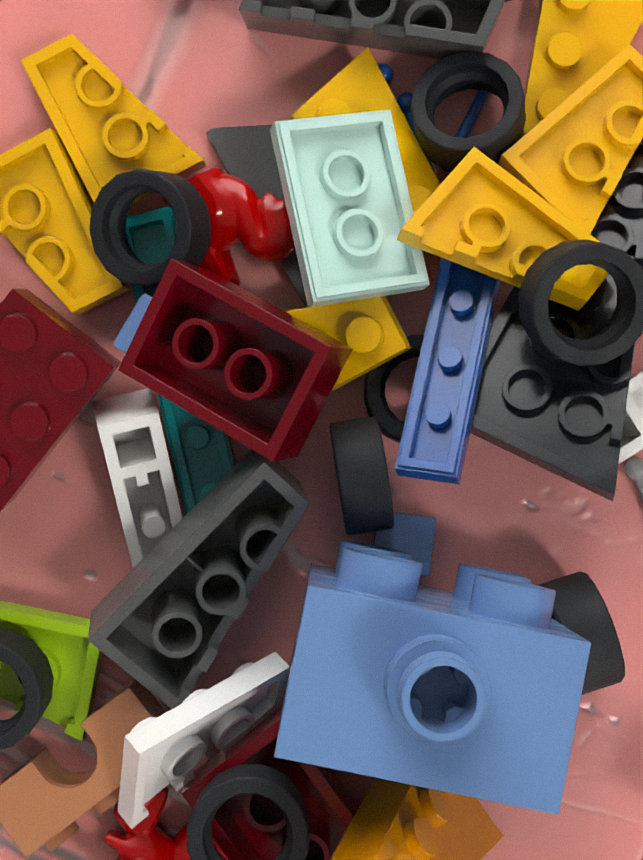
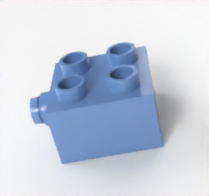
M349 540L340 541L335 568L311 563L283 700L274 757L559 815L591 642L551 618L556 591L530 584L531 578L462 563H459L454 592L421 586L419 581L423 564L411 560L412 554Z

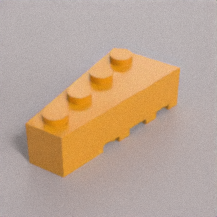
M375 778L330 860H481L500 841L503 834L476 798Z

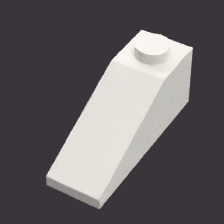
M149 388L91 401L133 568L183 519L159 412Z

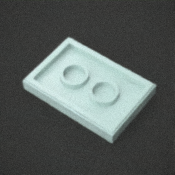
M390 109L274 121L270 134L308 308L420 291L430 285L422 250L397 241L401 228L414 215Z

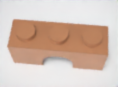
M136 679L95 709L81 723V726L95 744L97 750L96 768L87 772L69 771L62 767L47 747H45L0 782V823L26 858L44 844L50 852L55 850L80 828L75 822L76 819L92 807L100 815L119 800L125 735L129 734L142 720L149 717L157 718L166 713L152 693Z

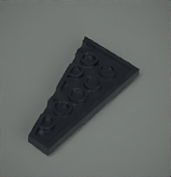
M643 138L590 234L601 243L624 250L642 267V270ZM608 274L579 311L548 300V313L553 326L563 336L575 340L589 339L599 334L610 322L617 305V287L613 277ZM514 286L491 326L470 433L613 502L635 342L626 353L605 364L579 366L560 360L545 352L528 337L519 317L518 293L520 288Z

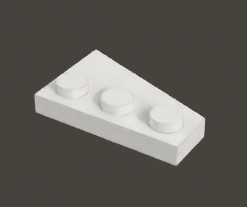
M276 652L255 663L248 662L241 665L229 678L207 690L199 689L194 691L179 706L157 718L149 717L142 720L129 734L125 735L117 812L131 829L149 815L144 804L168 784L176 792L194 778L193 770L213 747L220 751H227L282 706L290 666Z

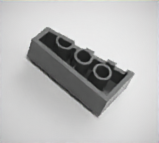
M242 0L239 11L247 29L442 59L445 56L465 51L484 53L505 0Z
M251 449L92 609L87 640L171 709L182 704L191 694L190 692L202 672H207L219 652L218 646L235 619L238 620L250 602L249 595L264 571L268 572L308 507L309 502L300 481L278 461L272 462Z

